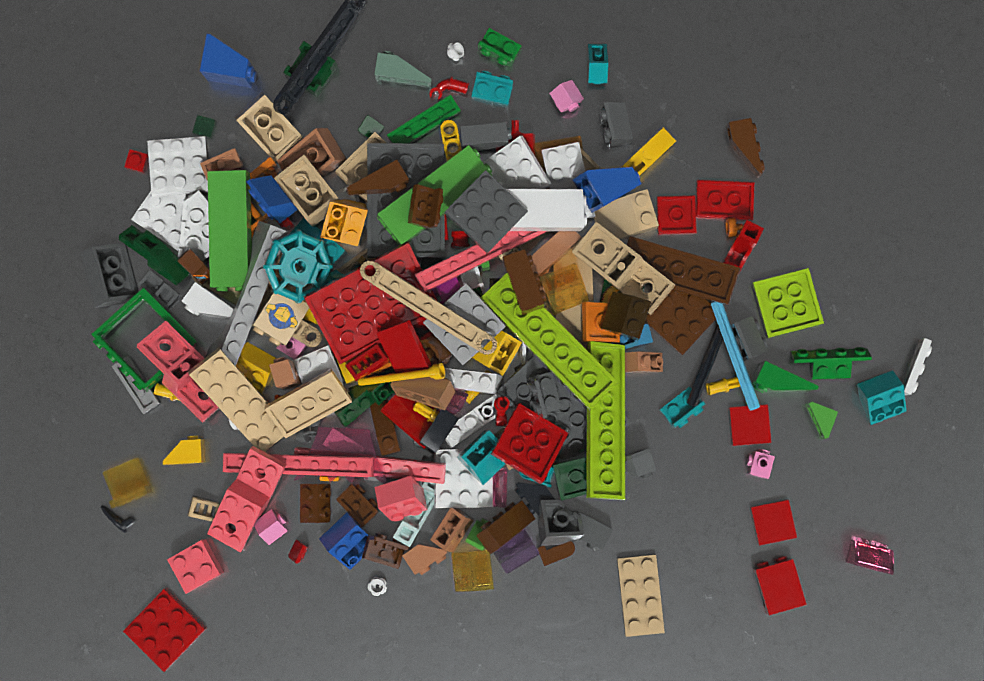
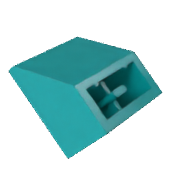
M893 370L857 384L859 399L871 425L907 411L904 385Z
M484 430L457 456L461 463L482 485L488 482L506 464L491 455L498 439L490 430Z

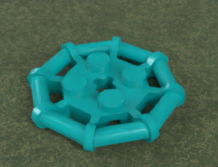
M295 230L294 233L278 240L274 239L266 263L263 265V269H265L273 288L272 292L289 298L297 304L305 300L303 296L324 286L330 270L333 268V264H331L324 247V241L309 236L301 230ZM292 241H296V246L293 248L286 249L283 246ZM302 241L313 245V248L310 250L303 247ZM280 250L283 253L278 265H273ZM317 251L323 264H319V262L316 261L315 253ZM300 261L303 269L297 272L295 264ZM273 269H279V275L283 279L280 283ZM319 269H322L321 275L317 282L315 279L317 277ZM310 283L313 285V288L302 292V287ZM287 284L295 286L296 293L287 290L284 287Z

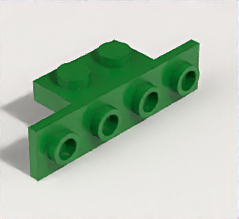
M856 347L854 349L836 348L831 350L824 348L816 350L798 349L797 351H791L794 363L812 362V379L851 378L852 361L872 360L868 348Z

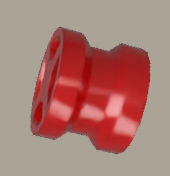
M464 231L451 232V237L453 238L451 248L463 249L470 246L468 243L469 236Z

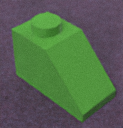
M483 518L481 521L476 520L465 541L483 551L484 546L476 535L482 531L480 527L488 522Z

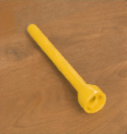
M442 363L433 364L429 369L365 377L359 379L357 383L360 386L423 377H431L435 380L444 379L445 368Z

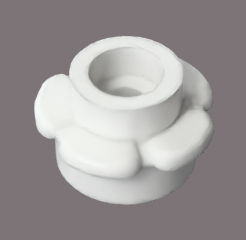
M450 43L447 54L454 61H458L464 55V48L460 43Z
M376 576L368 583V590L371 591L372 595L379 596L386 592L385 579Z

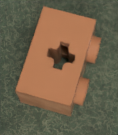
M451 507L430 540L444 551L454 552L474 519L460 509Z

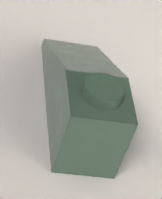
M383 51V53H378L374 74L376 80L432 87L431 78L399 56L394 55L393 52Z

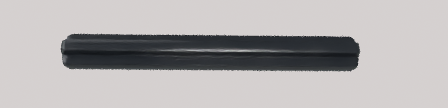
M718 323L687 400V404L692 407H696L699 403L723 341Z

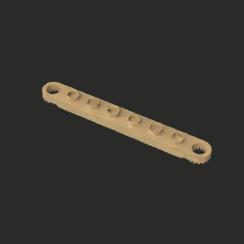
M366 261L361 265L360 273L364 279L472 348L486 355L496 350L497 341L492 335L375 261ZM368 265L375 267L376 272L373 276H368L365 272V268ZM484 339H489L492 342L493 346L490 350L482 348L481 343Z
M192 276V279L199 285L232 304H237L242 291L228 288L227 292H216V288H210V279L202 285ZM262 298L255 317H258L268 300ZM302 320L293 333L292 338L308 347H315L320 344L322 335L317 328ZM309 333H316V339L313 342L307 341Z

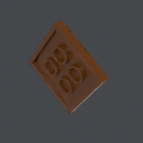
M672 289L653 314L647 315L645 323L649 324L660 337L683 356L716 320L711 303L706 299Z

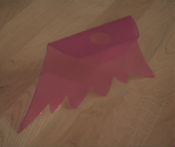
M318 427L315 440L308 455L374 457L373 476L383 484L388 483L377 460L369 429ZM296 475L294 481L304 477L305 475ZM328 476V479L332 482L337 476ZM345 476L350 483H353L355 477Z

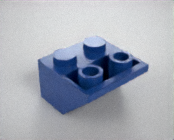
M271 175L247 181V184L250 186L249 193L257 200L258 205L271 220L275 218L280 224L298 210Z
M346 512L319 540L332 556L351 570L362 559L367 537L371 535Z

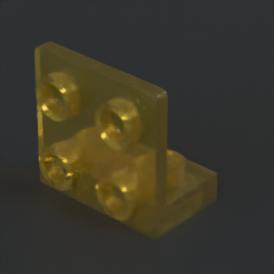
M139 458L103 472L113 500L109 501L111 509L121 507L153 493Z

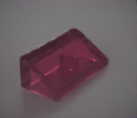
M500 469L493 476V507L505 508L507 500V470Z

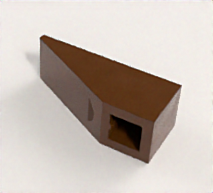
M751 118L728 122L726 129L731 147L754 175L760 177L765 167L763 160H760L759 157L761 152L760 143L755 138V134H757L756 124L752 123Z

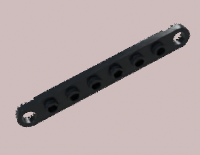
M345 0L274 99L273 108L275 112L283 115L290 112L294 103H297L326 62L327 56L331 55L358 17V13L364 8L366 0H358L356 5L354 0ZM285 100V106L281 109L280 104Z

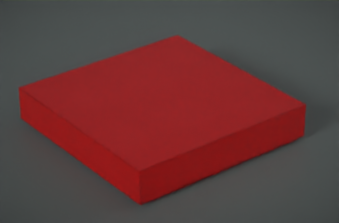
M695 195L657 196L658 235L697 233Z
M768 404L760 405L755 410H749L748 406L729 407L732 446L771 443Z
M789 500L750 507L759 546L797 538Z

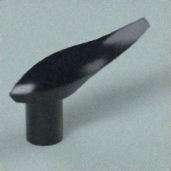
M103 505L101 506L106 517L121 532L126 533V528L134 523L130 516L121 521Z

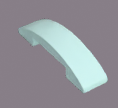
M424 482L422 485L427 510L416 516L404 517L393 536L395 540L408 547L413 543L434 506V483Z

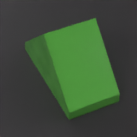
M814 402L806 403L805 405L820 438H829L838 411Z

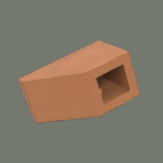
M625 353V373L663 372L662 353Z
M418 544L402 556L415 575L418 573L423 575L431 569L429 565L433 562L439 564L446 559L445 554L448 551H444L440 547Z

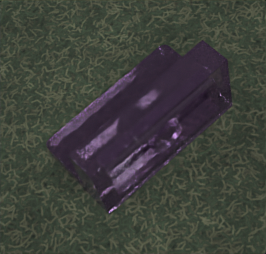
M525 529L493 552L506 574L539 555Z

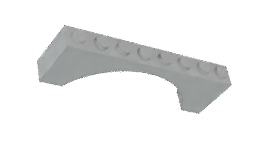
M261 221L258 222L252 237L251 260L242 292L228 323L219 337L210 345L206 357L217 348H220L236 366L269 283V278L265 269H263V265H265L271 250L272 241L287 236L288 231ZM280 250L278 251V254L273 265H276L279 254L281 252Z

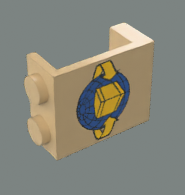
M272 288L270 290L272 293L270 298L252 323L253 331L261 336L263 334L270 337L269 341L276 346L280 344L286 346L307 313L309 306L304 301L297 304L289 298L274 294Z

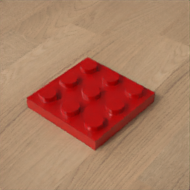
M518 403L491 455L542 484L568 432Z
M165 588L123 632L165 672L206 628Z

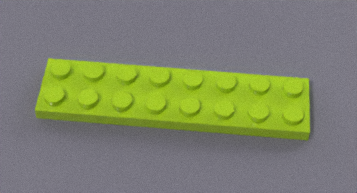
M507 273L480 297L589 410L618 383L545 308L522 315Z
M590 341L587 343V351L618 383L590 410L587 408L586 498L625 500V345Z

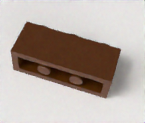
M525 249L503 256V263L522 315L544 308V302L547 299L544 291L539 290L538 283H540L537 272L533 273L531 265H534L531 254H527Z
M522 500L516 505L512 502L504 508L506 511L504 514L501 511L492 518L494 522L491 523L489 520L480 527L482 531L476 536L489 554L501 548L536 519Z

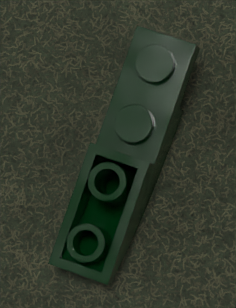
M131 225L119 234V240L144 257L147 260V266L177 286L189 276V272L177 261L176 255L148 230L142 232Z
M392 368L375 376L394 374L395 371ZM392 382L364 386L358 385L348 394L351 396L352 402L334 412L340 423L347 427L372 404L380 405L394 393L390 385Z

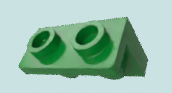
M488 28L482 41L478 43V49L482 55L486 57L492 56L496 58V62L510 67L522 48V45L491 28Z

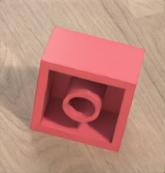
M412 476L374 487L378 509L391 521H400L404 517L416 516L427 510L424 490Z
M206 539L200 540L167 559L185 594L224 573Z

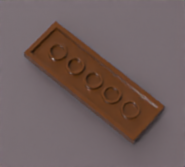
M629 236L627 246L674 283V290L729 306L739 276V267Z

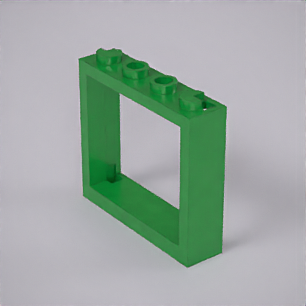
M142 288L91 335L95 338L92 342L100 350L104 348L108 352L106 356L113 363L117 361L121 365L119 370L126 377L130 375L134 379L132 383L139 390L144 389L148 392L163 378L164 374L159 370L151 379L145 382L103 339L105 335L145 301L164 322L167 321L190 345L196 348L198 344L145 288Z

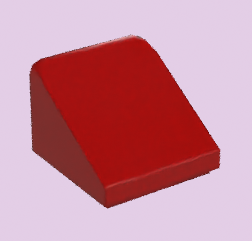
M295 540L288 557L297 564L301 563L309 546L299 540Z

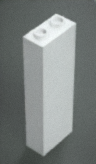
M506 189L528 210L510 231H581L587 225V215L584 214L586 195H583V189Z

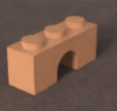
M281 357L273 360L274 364L269 365L276 388L288 390L302 385L293 361Z

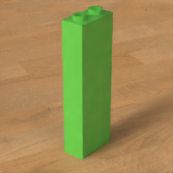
M468 145L418 184L432 189H443L444 199L440 209V216L442 217L445 215V211L485 170L491 176L493 175L491 174L492 169L490 166L480 160L478 151ZM413 188L377 214V219L398 246L411 241L426 229L408 223Z
M246 170L207 171L210 288H216V292H227L228 288L242 291L252 254L251 194L248 191L250 186L247 184V181L250 179V172Z

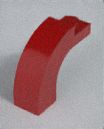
M746 220L722 263L739 267L741 271L764 228Z

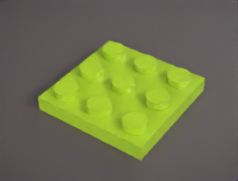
M809 268L752 283L767 338L824 324Z

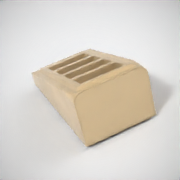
M192 496L187 515L213 522L221 503ZM197 502L201 503L198 513L195 512ZM205 504L208 505L206 515L202 514ZM213 506L216 507L214 517L210 516Z

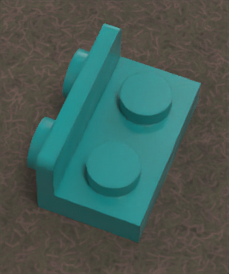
M488 71L476 72L471 98L508 107L513 89V80H510L511 78L505 75L493 76Z
M691 386L659 409L673 428L677 426L679 428L683 427L689 422L687 420L688 417L692 414L697 416L704 410L702 406L705 405V402L701 399L696 407L687 404L692 390Z

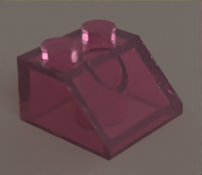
M857 538V541H850L846 563L893 575L894 551L889 550L888 545L877 542L876 546L869 544V540Z

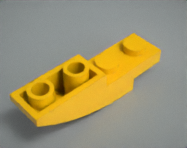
M663 127L620 168L633 167L640 176L676 140Z

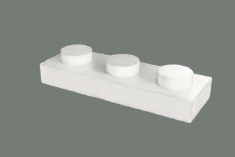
M920 339L903 381L905 395H911L918 387L917 378L923 373L925 368L924 360L930 355L932 350L930 346L932 341L929 339Z

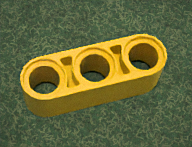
M452 120L444 121L440 127L446 161L462 151L458 128ZM446 127H453L455 129L452 134L444 132ZM456 145L458 150L451 153L448 151V147Z

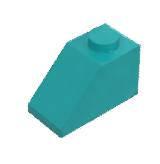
M588 44V83H607V44Z

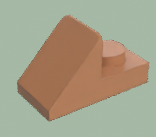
M235 148L200 163L207 181V171H233L243 167Z

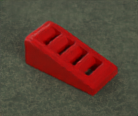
M376 344L345 364L354 380L357 381L389 363V360L379 345ZM377 354L380 359L377 361L373 355ZM370 357L373 362L372 365L369 364L367 358ZM363 361L367 368L363 369L360 362ZM357 365V367L361 371L358 374L353 368V366Z

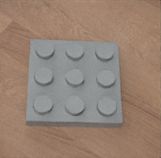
M467 282L443 303V305L493 337L506 327L504 322ZM426 319L423 322L462 365L478 352V350L430 320ZM489 339L482 341V348L490 341Z

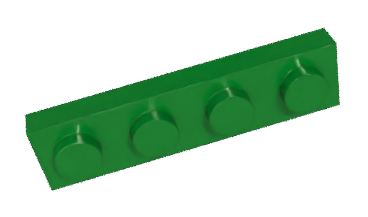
M449 95L387 134V137L391 143L411 144L440 126L444 121L459 114L461 110L453 97Z

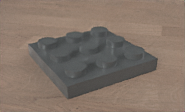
M485 170L445 211V214L481 249L488 253L519 222L528 210Z

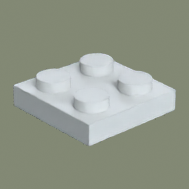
M329 345L293 360L302 385L330 369L333 370L341 383L344 382Z

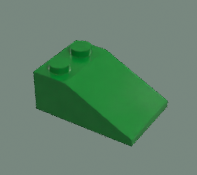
M767 361L758 364L751 379L754 390L762 394L764 392H808L818 390L819 387Z

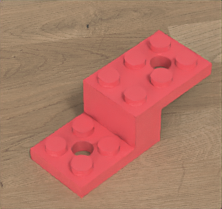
M167 321L163 322L137 344V348L164 374L162 384L202 423L219 409L210 397L206 400L199 398L198 394L204 391L188 374L189 370L205 358ZM166 343L170 346V350L163 351L159 346Z
M252 446L237 479L226 490L207 534L241 552L257 519L266 510L287 464ZM262 468L265 471V475L259 474L257 469ZM228 523H232L236 530L230 529Z

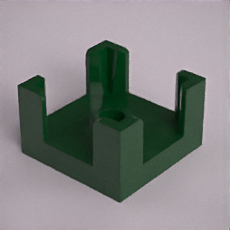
M303 41L300 45V54L292 67L287 65L283 71L287 79L291 77L312 46L307 42ZM327 56L326 62L309 84L306 91L317 98L319 97L338 67L336 60Z
M587 448L578 450L580 456L561 460L560 456L557 455L552 464L557 482L556 487L561 501L587 494Z

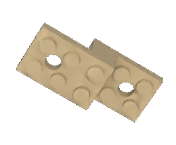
M595 222L572 251L573 254L598 272L623 294L652 301L648 311L650 315L653 314L675 286L674 283L645 262L639 254L597 222ZM598 244H602L605 247L604 252L601 254H596L594 251ZM651 283L653 290L650 293H644L642 290L644 284Z

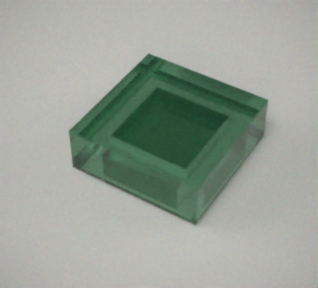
M197 115L192 133L212 139L217 121Z

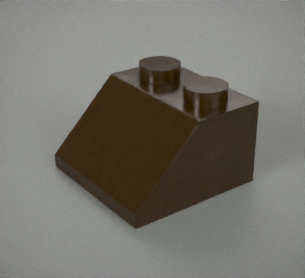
M612 292L601 329L638 341L641 337L652 301L633 295Z

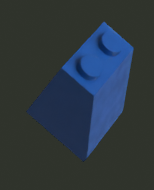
M211 34L206 35L200 72L206 80L252 88V83L256 82L257 72L250 61Z
M633 167L587 170L573 179L577 189H583V195H586V204L591 213L642 184L638 172Z

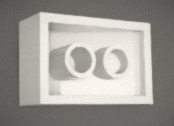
M196 282L182 300L186 304L184 308L197 316L202 314L209 317L230 319L234 311L233 307Z

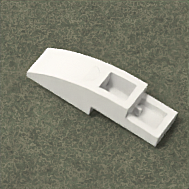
M500 395L492 396L456 422L445 439L450 448H453L495 419L496 409L494 408V401L501 397Z

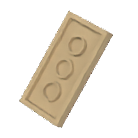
M330 369L265 405L264 409L286 439L351 403L352 398L333 370Z
M656 554L617 558L625 636L665 633Z

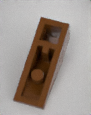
M395 160L346 187V192L348 195L400 192L407 187L409 178L398 160Z
M388 398L380 405L374 403L370 406L381 456L402 451L395 423L381 412V409L389 402Z

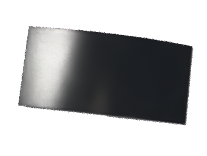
M441 409L419 443L436 453L459 418L446 409Z

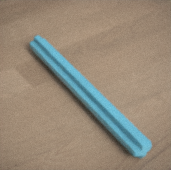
M712 302L713 312L749 410L758 409L760 404L724 305Z

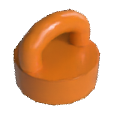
M727 218L725 221L727 236L736 237L737 230H740L743 224H737L735 218Z

